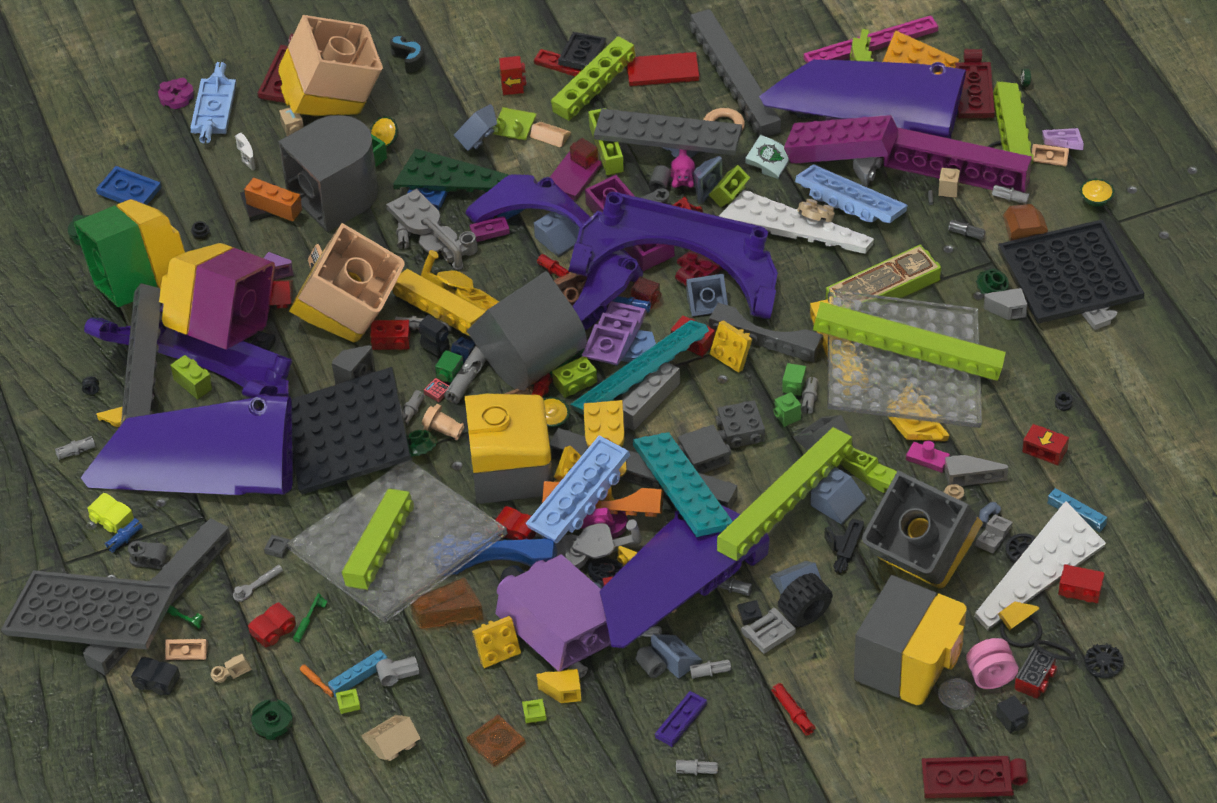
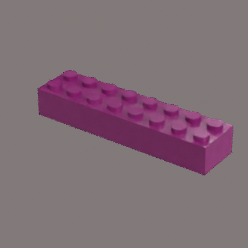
M898 128L899 132L889 156H884V167L940 178L941 168L959 169V183L993 190V187L998 185L1009 189L1014 188L1016 191L1026 193L1030 182L1032 156Z

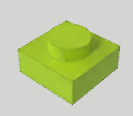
M356 689L336 693L340 714L361 710Z
M543 699L522 702L525 723L546 720Z

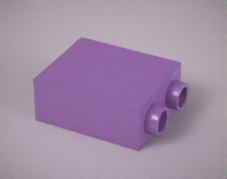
M562 554L547 562L540 560L529 571L517 577L513 575L507 576L498 585V601L495 614L500 619L510 616L515 632L558 672L611 645L600 597L601 589Z

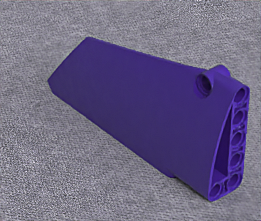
M813 59L760 95L759 98L765 107L837 119L892 115L897 128L951 139L966 70L946 67L941 62L926 65Z
M260 394L255 398L127 418L90 464L81 479L88 488L243 495L246 493L284 495L291 490L293 484L291 397ZM258 400L263 401L264 408L259 407Z
M722 506L732 521L740 515ZM677 510L675 518L665 525L600 590L611 647L625 648L699 592L703 596L709 594L740 569L743 560L751 566L756 565L768 555V534L766 533L762 536L760 541L754 544L746 555L735 561L717 551V536L721 532L696 537Z

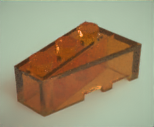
M465 577L410 600L411 614L420 629L444 626L448 622L458 621V623H464V620L470 619L483 620L482 605Z

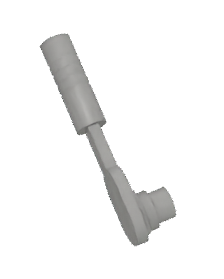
M278 564L252 584L235 587L233 593L234 600L242 602L249 598L254 589L283 571L282 567Z

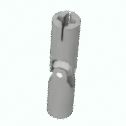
M477 345L444 393L445 398L451 403H459L487 360Z

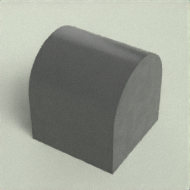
M328 116L318 119L278 141L286 190L300 194L302 208L326 232L366 211L375 202L378 195V182L370 130L363 122L349 116Z
M547 271L489 308L467 330L472 340L500 378L512 388L525 390L585 349L587 342L586 333L579 316Z

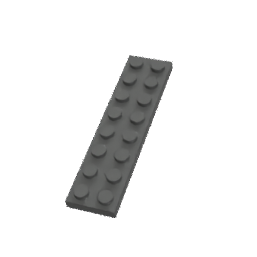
M601 108L594 131V139L735 156L742 132V124Z

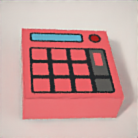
M435 378L424 389V394L440 402L445 397L444 393L449 385Z

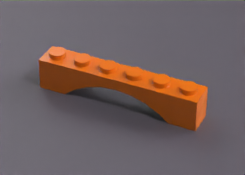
M544 481L542 503L560 482ZM641 488L634 494L622 499L598 501L595 509L608 508L611 514H618V511H626L625 515L637 516V512H644L646 517H657V513L662 514L664 490Z

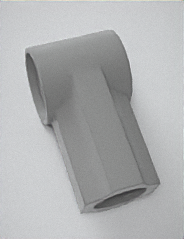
M470 231L463 232L459 236V240L456 241L461 247L462 256L474 255L478 251L476 236ZM447 246L441 249V253L447 263L454 261L453 252Z
M415 656L394 662L391 659H383L376 664L378 676L383 686H391L397 683L398 679L419 674Z

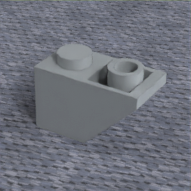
M882 158L853 159V170L863 186L867 187L870 180H874L876 169L881 167Z
M1021 288L984 295L985 310L1007 320L1026 317L1027 303Z

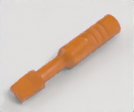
M304 664L300 667V671L309 680L323 689L330 697L334 696L329 687L308 666Z

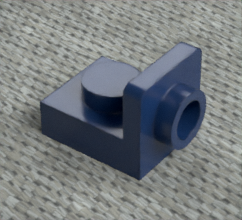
M461 337L452 343L451 352L461 355L464 365L476 344L471 339Z

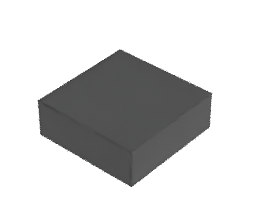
M271 535L264 548V553L283 559L291 544L290 539Z

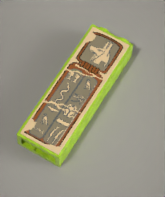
M918 245L826 287V300L832 298L834 305L868 314L939 281L941 266L938 262L934 261L927 250Z

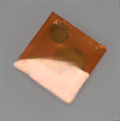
M499 714L466 737L467 742L493 767L525 744V739Z

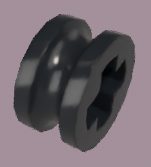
M95 377L84 378L82 381V391L89 395L96 394L99 391V380Z
M1064 391L1057 393L1055 407L1061 411L1069 410L1072 407V395Z

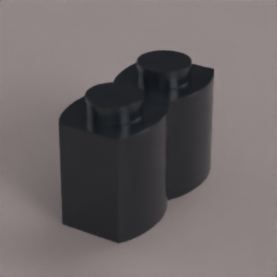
M427 315L419 323L420 345L440 358L445 350L448 351L450 348L449 339L447 338L448 327L432 316Z
M141 657L131 678L133 685L140 690L147 689L153 690L158 695H170L180 677L178 667L173 664Z

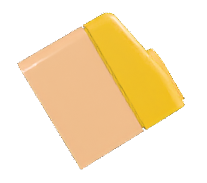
M303 15L279 65V75L282 81L281 90L286 105L291 107L293 113L311 116L357 115L362 111L383 66L369 29L365 25Z
M341 223L314 264L289 312L316 327L351 342H357L383 308L405 265L404 260Z

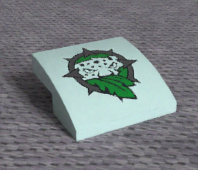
M762 135L759 136L745 158L746 164L762 168V174L779 179L790 161L783 145Z

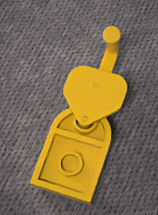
M429 251L421 272L423 278L484 311H487L499 302L482 290L474 288L472 279L461 272L454 270L438 272L437 276L431 273L433 263L439 256L437 252Z
M623 401L584 403L585 439L588 448L599 435L622 447L625 440ZM626 461L619 468L620 477L626 473ZM610 486L604 501L615 500L612 497V488Z

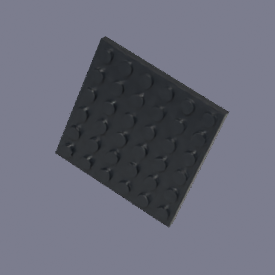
M1103 219L998 244V250L1018 288L1022 289L1026 303L1037 324L1144 299L1145 293Z
M392 367L291 399L293 459L301 495L412 460L395 373Z

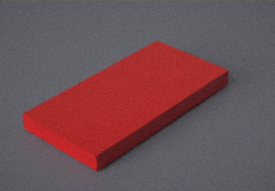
M696 52L639 56L627 64L629 86L699 81Z

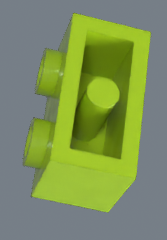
M737 165L726 173L710 192L709 196L720 207H723L725 204L730 205L736 199V194H740L745 189V184L750 177Z
M184 355L171 364L173 380L197 400L212 390L210 373L198 366L194 359Z
M583 356L553 370V384L562 396L566 398L597 383V370Z

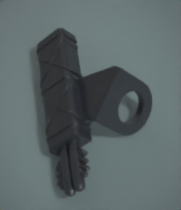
M851 519L844 536H835L830 527L825 528V540L833 552L838 551L837 560L833 565L835 572L842 573L847 570L848 563L853 557L854 550L864 529L863 521Z

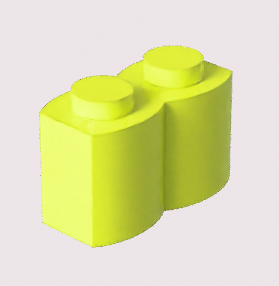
M106 493L101 494L87 508L92 522L95 524L99 523L108 532L116 534L117 530L123 529L134 519L132 510L128 506L116 501Z

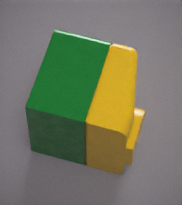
M132 199L74 222L95 287L118 308L133 302L134 292L140 284L161 289L162 276L168 274L169 261L185 253L179 231L171 226L169 218L160 210Z

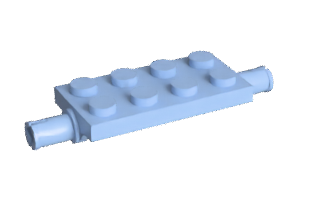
M217 62L215 64V71L209 79H201L190 129L191 133H201L199 137L201 143H205L206 138V143H210L212 134L227 133L237 84L236 79L225 77L226 64L221 62L220 67V63Z

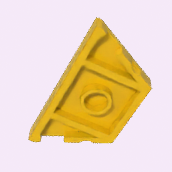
M909 386L886 409L885 414L906 440L948 441L949 439L947 431Z

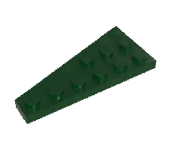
M415 149L393 183V189L400 190V187H410V190L427 188L429 191H457V189H466L467 192H473L475 189L488 192L509 174Z

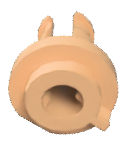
M441 405L430 406L422 420L423 430L431 432L434 429L458 440L464 430V424H460L442 413Z

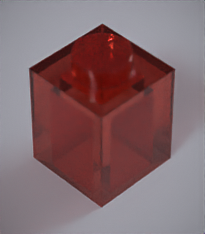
M581 138L570 146V159L584 169H588L598 161V147Z
M641 276L631 288L632 297H635L637 300L650 301L651 309L655 303L659 302L662 295L659 283Z

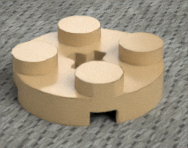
M812 199L800 202L797 210L798 212L802 211L801 215L813 220L820 221L821 218H826V222L833 221L835 214L833 212L834 207L818 205L817 201Z

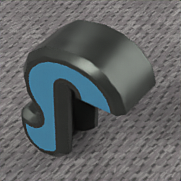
M400 35L390 39L391 54L405 59L406 72H415L423 66L425 53L421 43L406 41V37Z

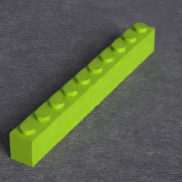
M820 302L813 327L814 331L996 381L999 379L1006 354L1004 351L825 302Z
M832 427L717 536V551L735 561L746 555L749 549L760 541L762 536L769 533L772 527L778 521L780 522L787 512L793 510L795 505L801 499H804L812 488H816L818 483L823 478H826L834 467H837L846 456L851 454L853 450L852 436Z

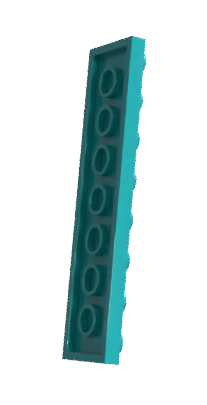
M689 320L571 403L570 406L573 411L584 415V403L614 401L616 396L626 393L633 384L642 382L646 375L656 372L660 365L673 360L677 353L687 350L694 341L703 339L705 337L704 334L709 332L707 325Z
M669 432L633 439V447L696 537L722 532L733 522Z

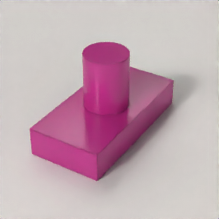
M925 441L923 445L913 442L906 455V460L942 473L945 468V457H950V454L934 449L932 441Z

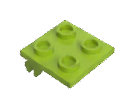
M503 107L492 134L526 140L537 115L536 113Z

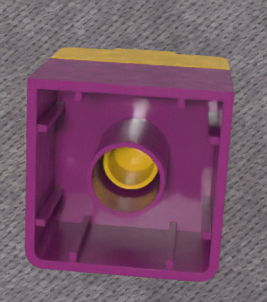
M223 243L188 251L172 258L169 261L168 274L162 276L159 302L164 304L162 323L167 328L186 335L188 334L191 337L223 349H228L256 334L257 331H262L267 324L275 263Z

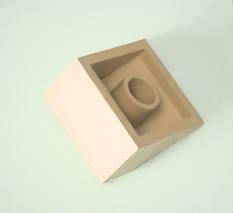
M394 715L361 735L379 759L388 761L396 758L401 750H408L416 745L415 742L421 739L410 717Z

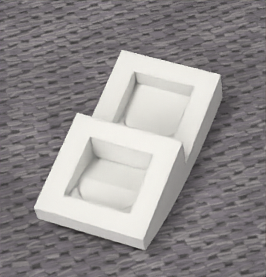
M239 133L235 138L237 148L241 153L242 162L253 171L255 169V161L252 147L247 138L242 133Z

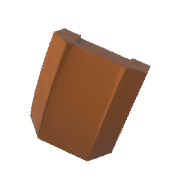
M1032 204L1009 206L1003 214L1010 241L1048 232L1042 213Z

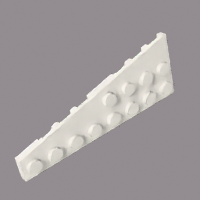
M743 190L719 215V217L764 227L771 234L797 239V236L808 238V242L812 243L814 240L826 242L825 245L827 246L841 245L845 250L864 254L874 243V238L868 237L865 234H860L849 228L836 225L833 222H826L823 219L820 221L810 219L801 215L802 211L798 212V209L788 207Z
M1066 501L976 611L974 617L988 631L1002 621L998 616L1000 611L1014 601L1026 604L1061 579L1064 564L1079 566L1104 548L1106 542Z

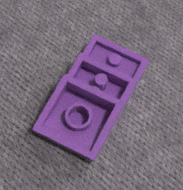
M611 301L606 313H602L598 325H594L582 357L618 365L634 341L647 313L646 309Z

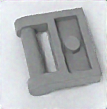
M776 608L769 610L767 615L751 625H745L741 628L742 634L749 638L763 654L796 634V628ZM772 620L774 621V622H772L771 624H769L768 626H766V627H764L763 629H761L760 631H758L757 633H755L756 630L760 629L761 627H763V626L766 625L767 623L771 622Z

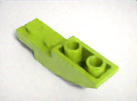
M862 29L860 39L853 37L850 61H874L871 58L872 51H868L871 37H868L869 30Z
M853 448L849 456H846L840 462L855 477L883 493L887 491L897 473L896 470L879 464L877 457Z

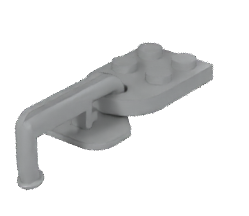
M417 189L386 204L387 210L409 232L421 235L419 244L426 252L429 253L430 250L439 252L447 246L453 252V268L455 270L463 268L461 247L456 242L457 234L450 227L439 226V211Z
M629 520L626 528L630 530L631 535L612 540L608 525L598 523L587 526L579 536H563L558 544H556L557 556L562 554L575 567L580 569L589 558L597 559L608 556L612 552L618 551L619 546L630 548L639 545L642 542L640 530L636 520Z

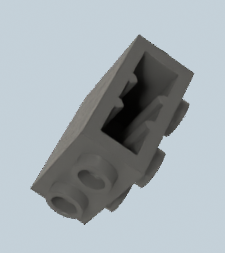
M755 400L717 408L718 416H715V423L717 428L720 427L723 441L730 448L765 441V428Z
M714 424L678 436V446L698 473L703 474L730 464L729 456L731 455V449L728 444L725 445L722 433L717 431Z

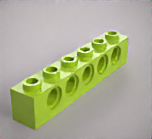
M617 36L551 100L552 111L568 121L576 116L585 105L589 104L596 94H599L618 73L622 72L628 63L634 60L636 57L634 44Z

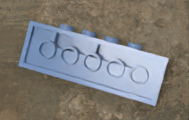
M814 164L798 174L795 182L801 184L802 187L810 188L809 195L813 199L824 201L828 205L840 208L847 214L856 215L866 222H874L879 218L882 222L891 223L907 211V204Z
M599 435L526 522L528 528L551 539L556 544H558L567 531L573 533L575 529H580L583 525V519L587 514L591 515L595 511L596 503L606 498L607 490L610 486L616 485L619 482V468L629 458V451Z

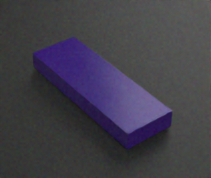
M689 691L656 731L655 738L673 747L705 708L707 700Z

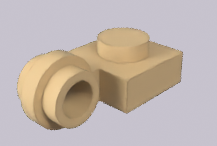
M240 654L225 662L226 668L222 666L214 667L211 671V678L215 682L222 683L228 676L231 675L235 679L252 670L244 655Z

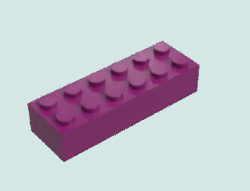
M892 115L794 123L784 150L791 164L889 156L899 130Z
M617 175L585 189L586 205L594 214L596 211L603 213L606 196L610 192L634 195ZM642 244L624 248L632 258L637 260L643 271L675 256L673 245Z

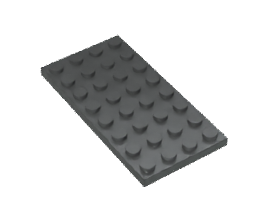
M33 570L1 631L3 635L148 650L178 588L176 584Z

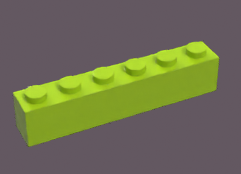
M997 82L993 91V100L1002 149L1032 156V165L1031 141L1028 140L1029 130L1025 125L1026 116L1023 114L1024 104L1021 103V91H1019L1018 83Z
M395 489L387 490L342 570L345 586L368 590L370 584L375 580L376 573L382 567L386 555L390 553L391 546L398 538L399 531L405 525L409 513L413 511L414 501L411 498L410 492Z

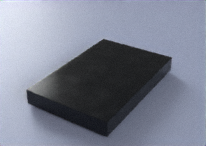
M573 32L558 59V65L583 70L602 52L606 44V38Z

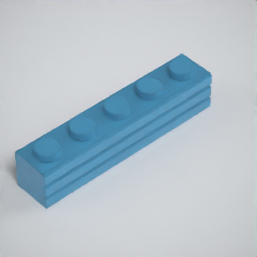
M1055 488L1048 495L1047 503L1059 510L1063 503L1067 501L1088 525L1100 533L1106 526V516Z
M378 650L329 681V689L335 697L336 693L349 690L377 672L376 664L383 659H387V656L381 650Z

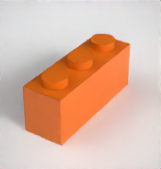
M254 177L244 189L247 205L290 221H294L302 211L300 194Z

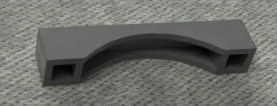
M718 303L709 318V327L715 330V333L719 322L724 320L738 330L743 329L744 334L749 333V337L752 338L751 344L815 363L823 348V334L806 329L792 332L767 330L747 321L735 307Z

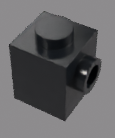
M1015 695L997 704L996 717L1009 733L1016 730L1020 731L1028 725L1029 710L1026 705L1020 703Z

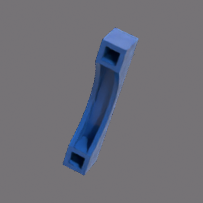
M548 538L439 543L436 545L434 564L438 575L458 574L468 567L490 560H512L532 567L540 560L547 562L557 557V547L555 542Z

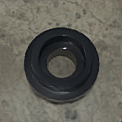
M203 221L195 222L191 229L192 235L196 238L206 237L210 232L209 226Z

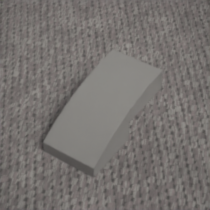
M995 514L986 524L985 531L977 538L975 546L994 553L1009 532L1013 522Z

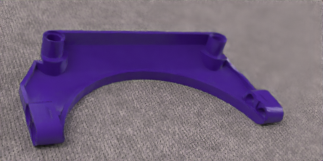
M508 175L487 193L478 198L466 210V216L474 224L494 218L493 216L504 212L528 208L544 209L563 215L576 224L579 229L590 218L552 178L546 177L537 183L533 175ZM624 249L608 255L591 270L579 298L573 305L583 324L584 330H587L601 318L602 313H606L607 305L626 290L630 281L636 282L643 277V271L637 260L632 258Z
M618 192L608 193L603 213L596 211L592 217L580 226L568 271L588 276L602 259L626 247L642 244L678 246L697 252L719 264L741 287L748 302L750 315L769 320L775 299V285L778 274L770 252L764 251L768 231L764 227Z
M89 318L85 324L84 332L104 341L129 345L131 326L118 327L116 323L103 318ZM161 318L158 329H160V336L157 340V345H159L158 353L177 359L186 355L190 359H194L198 366L218 373L242 386V395L248 398H255L260 394L288 397L289 381L286 379L288 378L292 359L246 341H241L228 349H223L191 337L188 334L186 335L167 328L162 323Z

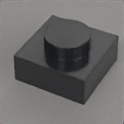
M257 331L251 344L270 351L276 338L273 334Z
M757 600L737 604V610L743 625L754 623L762 618Z

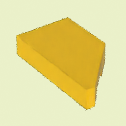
M122 407L96 413L98 420L107 421L115 427L121 426Z
M1014 601L1000 611L998 616L1007 628L1011 630L1039 610V607Z

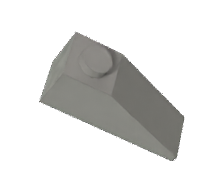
M967 455L945 457L944 470L948 486L951 484L967 486L1007 480L1008 466L1005 464Z

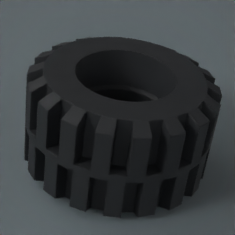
M804 574L785 588L778 600V608L795 627H804L816 621L824 614L832 602L833 594L816 574Z

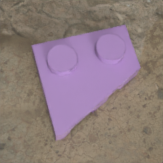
M1078 128L1042 130V138L1045 145L1083 150L1084 143Z

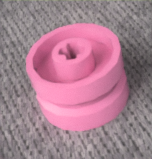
M1001 638L984 640L972 647L966 655V661L972 671L974 681L980 688L994 689L1001 687L1013 680L1018 673V665L1012 656L1010 646L1006 640Z

